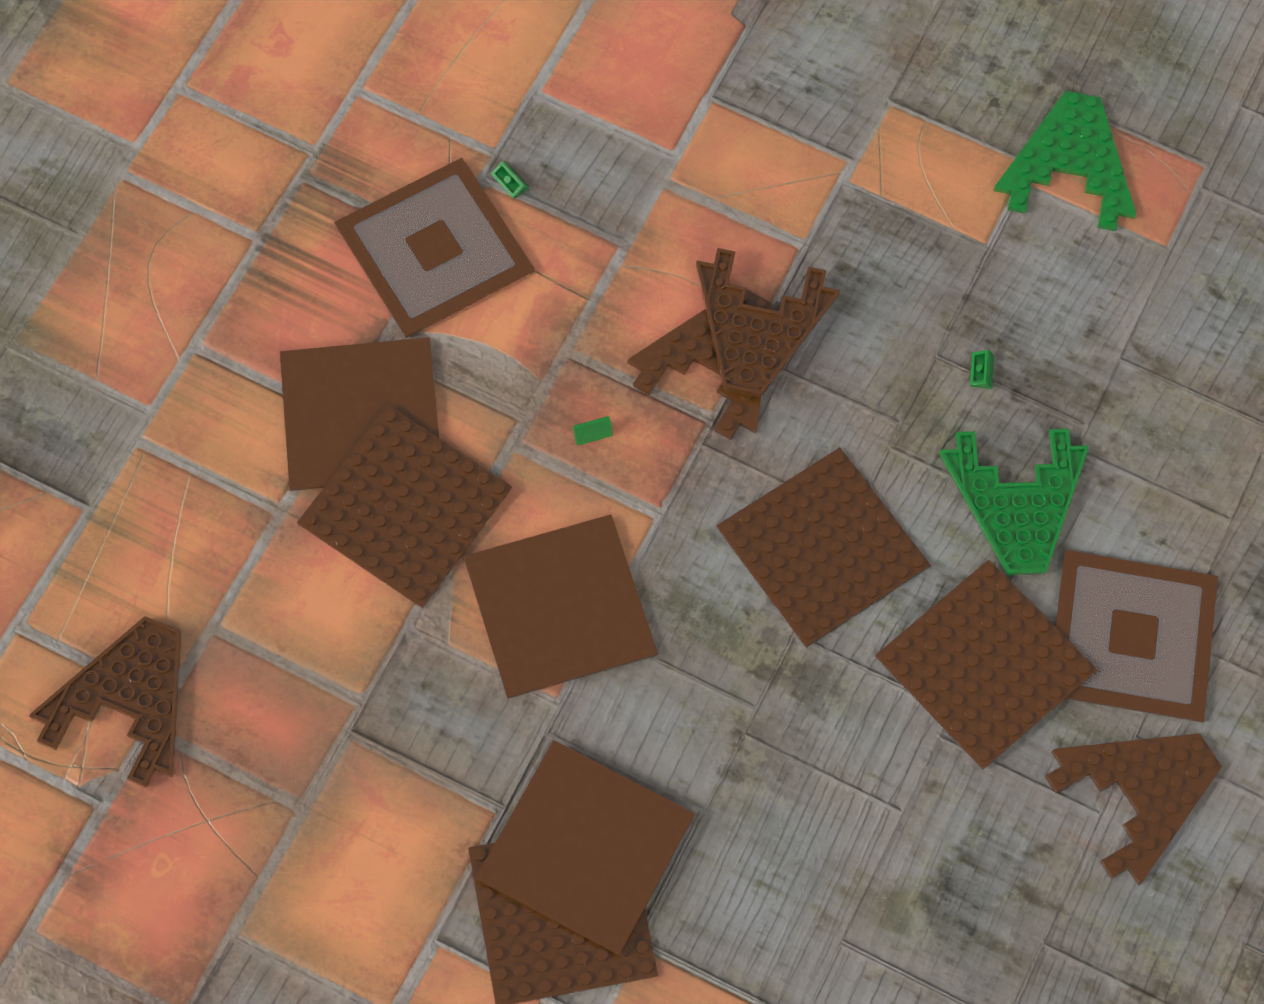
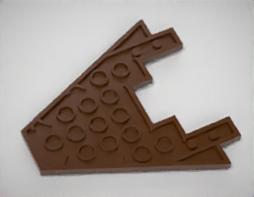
M717 248L714 264L697 260L696 269L723 389L761 397L837 299L840 290L823 287L826 270L808 267L802 298L783 295L780 311L743 304L746 287L729 284L736 251Z
M746 289L743 304L772 310L771 302ZM706 309L628 359L629 365L641 371L634 381L633 387L650 395L667 367L685 375L693 361L720 375ZM721 383L717 393L732 402L719 420L714 431L729 440L732 439L739 426L756 433L761 397L724 390Z
M144 616L30 713L29 717L45 724L37 742L57 750L74 715L93 722L101 705L134 718L135 720L127 736L144 744L127 777L128 781L147 788L155 770L173 777L181 631Z
M1199 733L1056 748L1051 753L1061 767L1047 774L1045 778L1055 794L1088 775L1100 792L1114 783L1118 784L1138 815L1122 825L1132 843L1102 859L1100 863L1111 879L1128 870L1139 886L1222 766Z

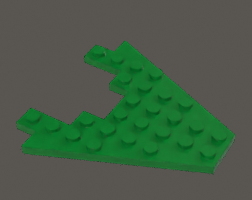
M1065 91L994 187V191L1010 194L1009 211L1026 213L1031 183L1049 186L1052 171L1087 177L1084 193L1102 196L1097 228L1115 231L1118 216L1135 219L1136 211L1100 97Z
M1050 429L1049 440L1052 464H1035V482L999 483L997 466H978L975 431L956 432V449L940 450L939 456L1006 574H1046L1089 448L1088 445L1071 446L1069 429Z

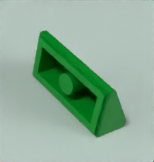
M501 161L491 172V175L513 199L530 187L508 162Z
M990 350L972 352L970 387L992 389L993 353Z
M609 416L573 426V436L578 446L611 437L613 434Z

